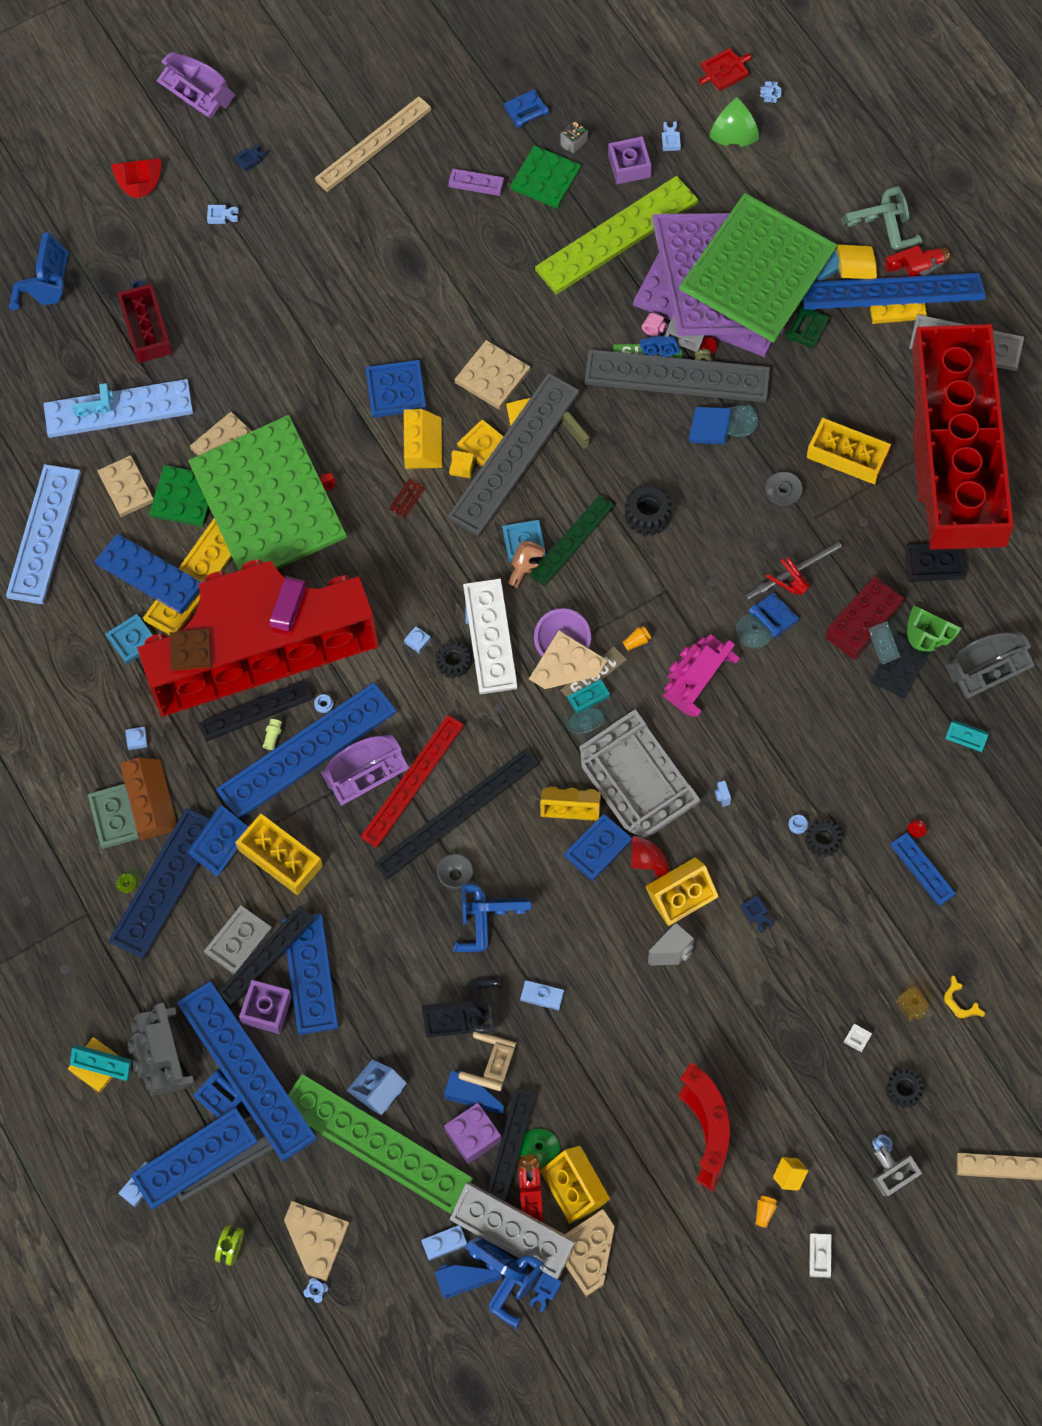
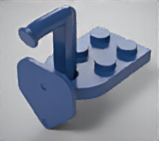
M49 232L42 234L36 262L37 277L17 281L13 285L9 309H19L20 292L25 291L37 302L44 305L59 302L63 292V277L69 252Z
M462 884L463 925H466V915L475 914L476 943H458V941H455L453 952H481L486 950L488 946L487 911H495V914H507V911L514 910L516 914L527 913V910H531L530 898L486 899L478 885ZM465 893H474L475 901H471V907L470 902L465 901Z
M482 1237L470 1240L465 1247L470 1251L469 1254L478 1260L481 1259L486 1262V1266L492 1271H498L506 1276L489 1304L490 1311L507 1324L518 1329L521 1318L512 1316L502 1307L516 1284L521 1286L516 1299L520 1300L527 1296L538 1280L544 1263L532 1255H526L516 1260L504 1250ZM527 1264L535 1268L530 1275H527Z

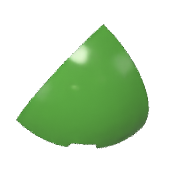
M736 97L715 121L710 132V138L725 146L739 144L742 147L759 140V133L749 110Z
M913 605L908 620L907 635L910 644L915 649L935 651V648L941 645H948L960 632V627Z

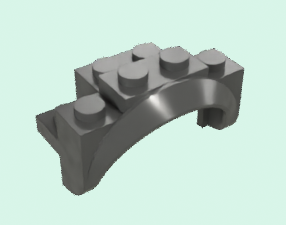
M1018 631L997 633L977 639L963 647L953 661L945 665L953 683L958 682L965 699H968L1035 665L1027 650L1031 648V645L1024 634Z
M164 1003L156 1004L151 1012L135 1015L131 1022V1030L135 1034L132 1035L128 1042L129 1053H132L133 1070L137 1072L138 1079L143 1078L145 1080L146 1089L150 1091L151 1096L180 1091L194 1083L192 1076H182L168 1021L170 1016L176 1015L175 1008L165 1009ZM160 1068H165V1073Z

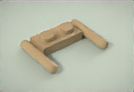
M474 1031L473 1038L494 1044L484 1077L466 1072H460L458 1077L467 1082L501 1091L516 1042L490 1034H479Z

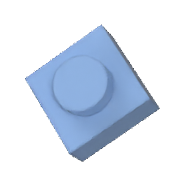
M415 627L404 639V643L420 653L429 643L431 637L418 627Z
M145 727L126 730L128 750L148 747Z
M725 781L718 782L717 790L714 791L716 799L721 801L722 807L730 805L731 797Z

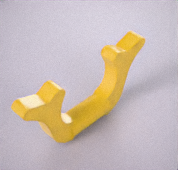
M952 976L951 986L944 995V1002L958 1018H966L972 1015L983 1017L985 1012L978 1008L977 1003H974L971 1009L963 1010L953 1000L952 993L961 990L963 986L957 983L955 976Z

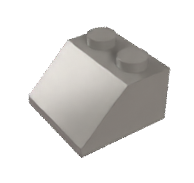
M675 923L649 950L648 963L653 966L679 965L683 960L686 962L693 954L694 938Z

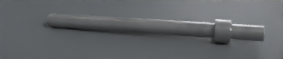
M836 542L796 565L797 569L800 572L842 548L841 543ZM787 570L775 578L783 582L792 577V575ZM772 580L766 583L762 582L754 590L746 593L744 597L749 601L758 595L766 594L769 589L778 584Z

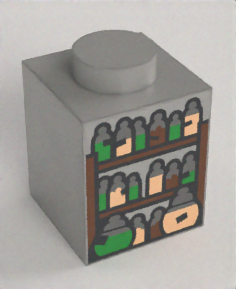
M576 121L561 133V146L573 154L588 141V131Z

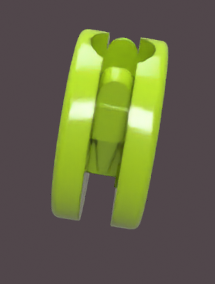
M227 1224L222 1231L217 1245L215 1261L221 1263L226 1255V1265L232 1266L240 1251L244 1230L238 1227L232 1236L233 1226Z

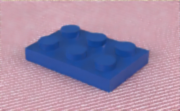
M221 805L216 809L186 853L215 876H219L237 850L235 842L247 830L248 826Z
M603 814L564 853V857L593 882L632 842V838Z

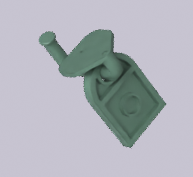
M899 186L889 188L884 192L880 206L846 213L841 218L842 226L853 227L861 221L870 223L884 216L890 245L895 250L923 243L918 234L913 238L901 241L895 215H899L901 223H906L909 220V211L905 196ZM896 195V203H891L890 196Z

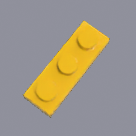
M925 303L870 306L872 324L916 320L917 315L927 316Z

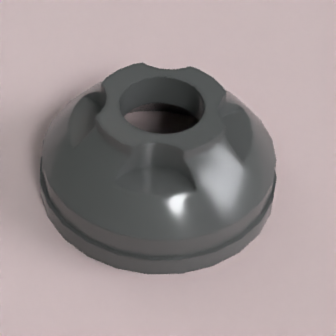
M448 855L438 865V879L449 889H461L462 884H469L472 879V864L463 855ZM452 871H459L461 878L452 880L450 873Z

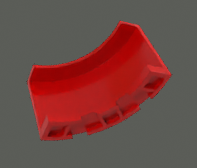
M691 1062L680 1078L685 1085L677 1098L683 1101L697 1116L705 1138L706 1150L699 1163L702 1169L696 1182L714 1192L723 1172L729 1146V1118L723 1098L715 1084L698 1066Z

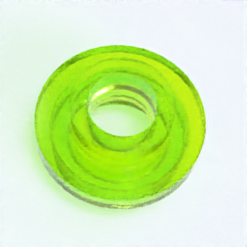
M123 874L117 879L116 886L120 892L130 893L136 887V880L130 874ZM125 882H130L129 886L124 887L123 884Z

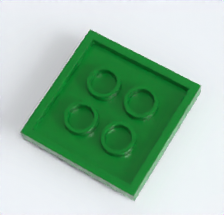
M534 145L511 183L510 189L558 209L580 172L581 165Z
M164 465L149 512L150 517L204 527L209 505L193 471Z

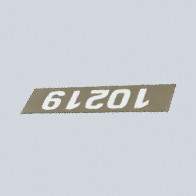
M613 647L602 656L607 662L598 677L569 683L560 691L567 697L599 679L602 680L627 659Z

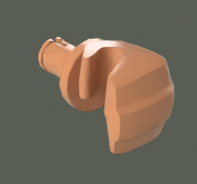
M527 540L519 543L512 558L511 564L515 569L507 582L508 584L518 588L524 574H531V568L538 566L535 561L529 562V559L543 556L545 550L541 545Z

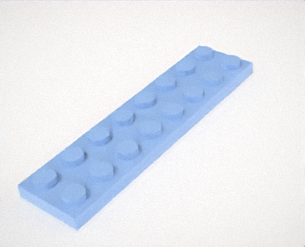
M188 379L112 391L114 401H111V412L104 414L96 413L80 417L75 416L72 409V404L101 400L100 394L44 403L47 435L49 438L193 414Z
M44 464L6 593L7 599L44 605L80 479V470Z

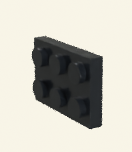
M930 544L905 545L908 582L965 579L962 548L930 549Z
M895 634L870 683L905 699L930 651L915 649L907 638Z

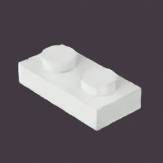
M810 1234L809 1277H831V1234Z

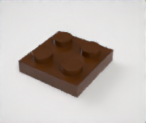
M209 629L170 633L172 671L211 668Z

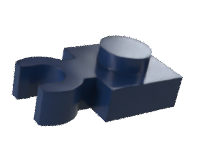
M257 144L252 151L247 148L235 155L234 161L247 171L259 164V159L265 158L267 151L259 152L261 145Z
M758 896L740 906V909L751 924L755 921L758 923L757 929L760 933L764 932L763 923L768 924L770 928L773 926L772 920L765 917L768 911Z

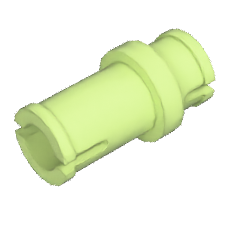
M270 719V724L266 727L267 734L263 748L268 750L275 749L277 737L281 734V721Z

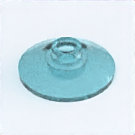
M751 614L740 618L736 625L738 640L749 648L764 647L773 637L765 625L756 616ZM752 626H757L758 629L753 630Z
M589 708L579 714L574 713L566 722V726L572 733H588L603 723L604 715L598 709Z

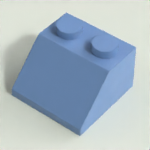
M371 1060L347 1091L369 1109L382 1115L390 1107L396 1096L402 1092L407 1083L392 1068Z

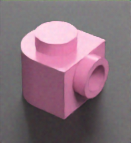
M650 313L642 325L643 331L653 337L660 336L661 332L664 333L667 328L664 317L658 313Z

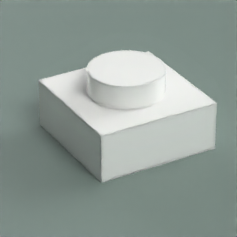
M854 1024L844 1043L862 1053L872 1033Z

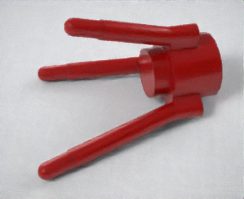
M789 557L787 558L788 563L781 559V563L794 577L790 582L792 586H788L769 574H766V577L787 589L792 595L795 592L799 596L802 595L810 585Z

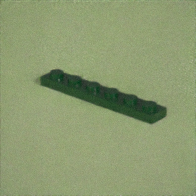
M598 495L531 572L530 577L546 587L613 510L614 504Z

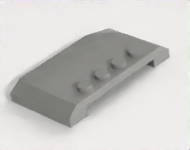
M636 709L580 746L581 763L584 772L596 789L601 792V796L624 829L638 837L647 839L701 802L650 732Z

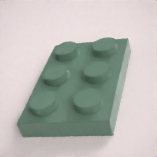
M125 784L88 794L102 849L140 839Z

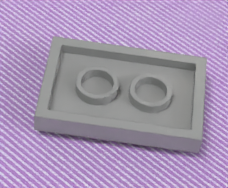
M240 905L204 950V953L235 974L269 935L272 927Z

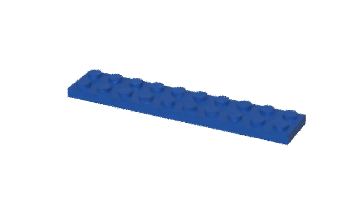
M980 273L814 282L802 301L804 309L815 310L822 308L985 300V291Z
M372 683L216 788V791L234 816L240 820L395 715L396 710L377 685Z
M211 981L177 1002L178 1007L281 1161H286L317 1140L316 1136Z

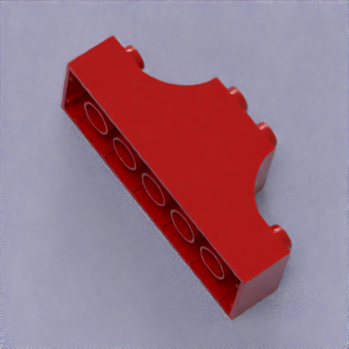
M992 324L917 327L912 346L915 381L913 447L918 502L925 503L930 549L1007 547L1013 529V518Z
M259 559L245 563L240 571L227 574L225 571H217L208 575L205 578V582L199 583L200 601L197 611L192 620L181 631L209 629L211 668L172 671L170 637L164 634L150 636L145 640V645L137 647L160 716L164 717L379 648L373 614L360 578L350 579L349 576L343 575L333 578L327 587L321 589L306 587L294 623L288 632L270 627V619L285 577L277 571L272 561L264 563Z

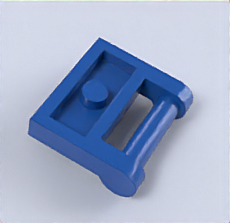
M531 90L504 103L506 112L517 128L522 127L524 123L541 115L546 116L549 114L547 106L543 104L535 90Z
M774 592L760 603L753 605L749 610V613L752 616H756L774 638L784 633L799 620ZM762 610L778 625L777 627L761 612Z
M219 1070L215 1071L193 1095L198 1102L218 1119L243 1104L228 1080L223 1077V1073ZM219 1083L235 1097V1100L231 1102L213 1085Z

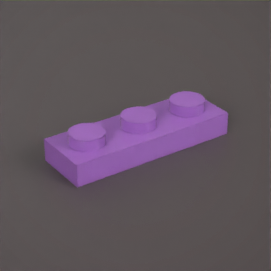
M452 169L448 184L451 188L500 196L504 177Z

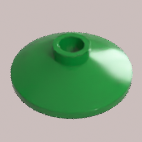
M546 1129L530 1130L525 1134L520 1152L521 1159L525 1163L538 1162L539 1169H542L559 1155L560 1146L558 1139L552 1132ZM537 1144H542L543 1148L541 1150H537L535 1146Z

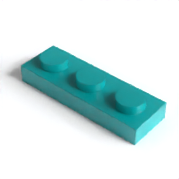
M75 1044L72 1047L70 1065L127 1081L130 1077L132 1060Z

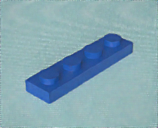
M905 833L891 843L890 846L938 906H941L955 896L956 893L908 833Z

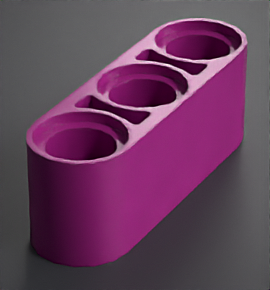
M286 576L270 619V627L288 632L291 630L305 592L306 581Z

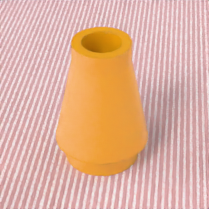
M644 626L637 627L622 643L627 651L649 643L648 640L651 639V636Z
M766 1196L760 1197V1200L757 1201L755 1225L767 1228L777 1208V1200Z

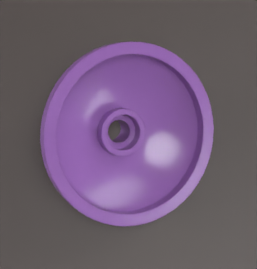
M563 608L552 610L541 617L535 627L534 643L541 657L558 630L586 648L590 646V628L586 620L573 610Z

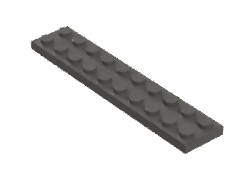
M589 350L585 385L766 403L770 367Z
M548 373L447 516L448 520L480 537L563 418V414L567 412L577 398L579 390Z

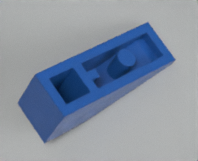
M451 1071L444 1093L445 1099L469 1106H474L478 1103L483 1110L504 1115V1106L481 1085L459 1079V1073L464 1071Z
M450 1264L439 1267L438 1271L435 1272L443 1299L503 1279L502 1274L498 1271L458 1265L450 1266Z

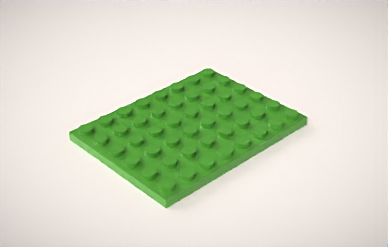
M744 193L685 277L679 290L774 343L828 262L837 244Z
M289 415L188 460L238 571L242 570V566L245 563L257 559L262 560L264 563L272 561L275 568L280 569L347 538Z

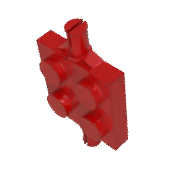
M729 48L702 62L701 68L706 75L698 79L699 84L702 86L710 81L720 92L748 77L749 72L745 68L744 63L751 60V55L747 53L739 57Z

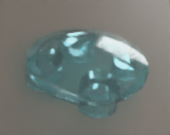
M751 406L727 407L732 410L728 430L729 435L745 437L754 432L758 424V418Z

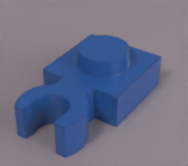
M543 1272L534 1288V1291L539 1294L531 1300L530 1306L534 1307L535 1303L540 1301L542 1306L539 1311L544 1312L547 1307V1298L552 1301L554 1300L562 1281Z

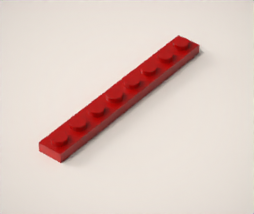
M449 715L446 716L361 835L362 840L378 849L464 728L462 723Z

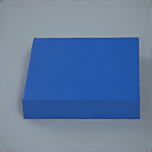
M696 407L689 436L690 443L726 444L732 416L731 408Z

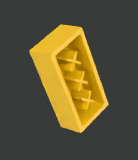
M822 418L808 447L807 458L875 485L889 456L891 444Z
M262 814L254 820L235 842L238 851L297 896L323 867L321 858Z

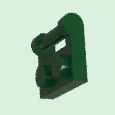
M800 307L790 331H787L785 334V338L788 341H795L815 349L830 317ZM808 317L809 319L802 333L798 334L797 331L803 319Z

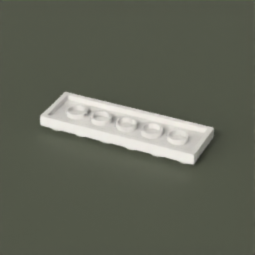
M501 579L463 584L479 693L487 694L517 689Z

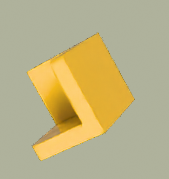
M453 450L449 474L471 479L474 467V454Z
M782 1157L773 1178L782 1189L798 1191L809 1170L798 1158Z

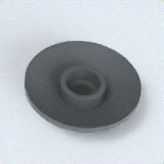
M778 472L767 480L765 492L771 502L780 506H788L797 502L801 497L802 483L794 474Z

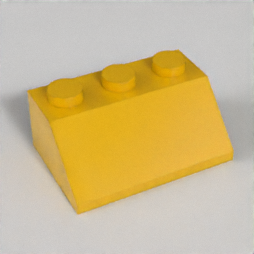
M423 409L404 410L405 469L442 468L441 417Z
M556 787L542 788L540 801L541 817L597 821L600 814L601 792L593 789L578 791L575 788H567L566 790Z
M696 857L645 886L653 904L668 926L719 897L706 866Z
M581 1146L564 1150L540 1170L569 1224L594 1212L610 1200Z

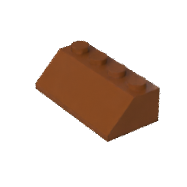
M136 758L120 763L137 832L141 841L172 832L177 821L161 761L158 759Z

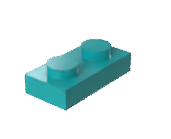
M599 679L567 696V699L576 714H579L608 699L610 693L602 680Z
M952 719L945 739L982 752L989 732Z

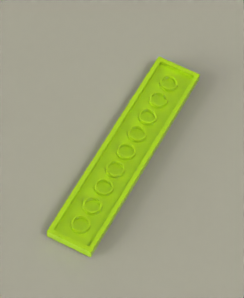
M675 176L535 266V271L557 295L653 233V214H682L698 204V199L678 176Z

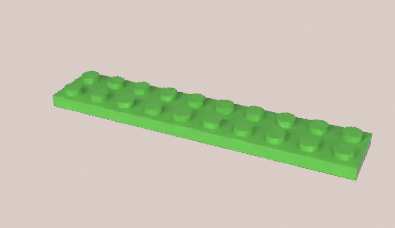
M303 1074L288 1094L312 1130L451 1215L465 1184L473 1182L472 1177Z

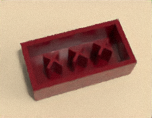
M152 284L117 293L137 363L173 354Z
M874 576L828 627L825 639L856 660L902 608L904 598Z

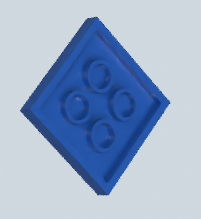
M419 360L365 367L372 418L404 414V410L423 409L426 411Z

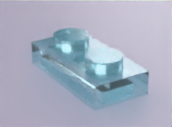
M887 621L868 628L881 664L900 658Z

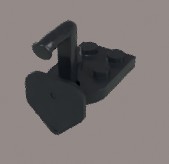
M500 977L499 979L491 978L469 982L467 985L468 1001L422 1005L426 1037L468 1034L474 1031L479 1034L495 1033L491 992H488V1006L481 1007L479 989L492 987L501 989L503 979ZM485 1019H490V1024L483 1025Z

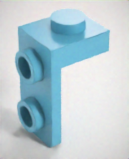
M107 383L99 384L101 400L72 404L75 416L84 417L89 414L111 412V401H114L113 392L108 389Z

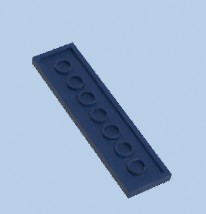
M188 808L185 809L111 935L109 943L143 960L145 959L200 864L186 851L209 821V818Z

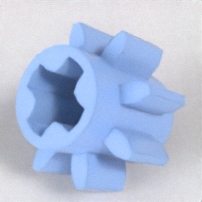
M766 81L765 86L760 87V96L765 98L764 102L776 103V99L781 97L782 88L777 86L778 82Z

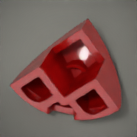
M161 158L111 164L115 179L121 189L131 197L142 198L155 188L159 180Z
M633 836L631 869L655 870L654 876L660 877L669 873V864L661 849L645 838Z

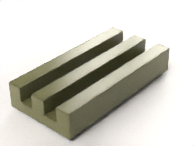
M565 412L562 424L580 446L586 449L589 447V436L569 412Z

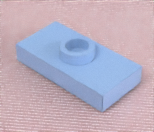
M525 980L520 1001L559 1011L564 990Z

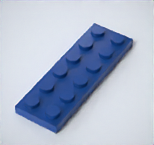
M116 534L94 561L100 568L181 615L200 593L199 583H202L201 581L119 534Z
M322 914L311 915L316 920L287 950L298 1035L338 1029Z
M235 1108L132 1173L131 1177L153 1211L258 1142Z

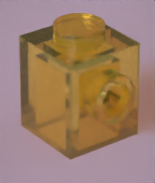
M915 986L898 996L896 1001L910 1021L915 1018L919 1020L927 1014L926 1011L929 1004Z

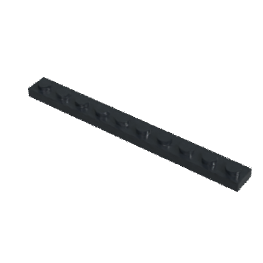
M526 748L374 863V866L387 881L537 767L539 762Z

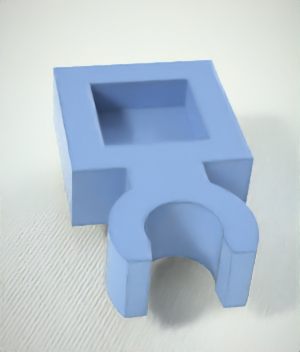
M676 121L673 122V127L671 128L667 126V122H664V132H662L663 151L680 150V132H676Z
M208 205L207 222L208 224H226V220L237 222V215L232 214H238V208L231 207L226 209V205Z

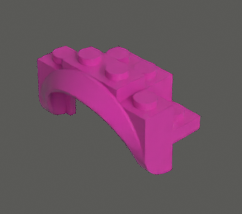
M710 634L705 638L702 636L696 645L684 647L679 654L681 658L678 661H674L669 667L670 673L667 677L670 678V681L664 687L666 691L662 696L683 713L697 717L701 710L693 702L724 660L737 663L740 659L731 651L735 644L730 640L722 643Z

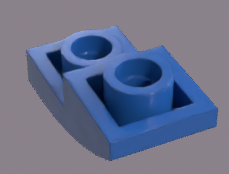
M658 336L640 340V346L644 355L654 356L661 353L663 357L680 353L675 337Z

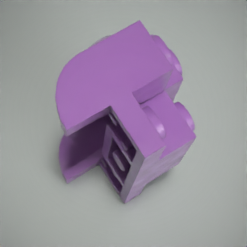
M177 52L169 53L161 61L166 68L157 79V82L210 119L220 105L226 109L235 96L229 89L224 77L201 61L178 54Z
M390 734L369 737L346 747L331 759L321 774L329 789H332L340 806L409 769L400 752L402 750L399 744Z

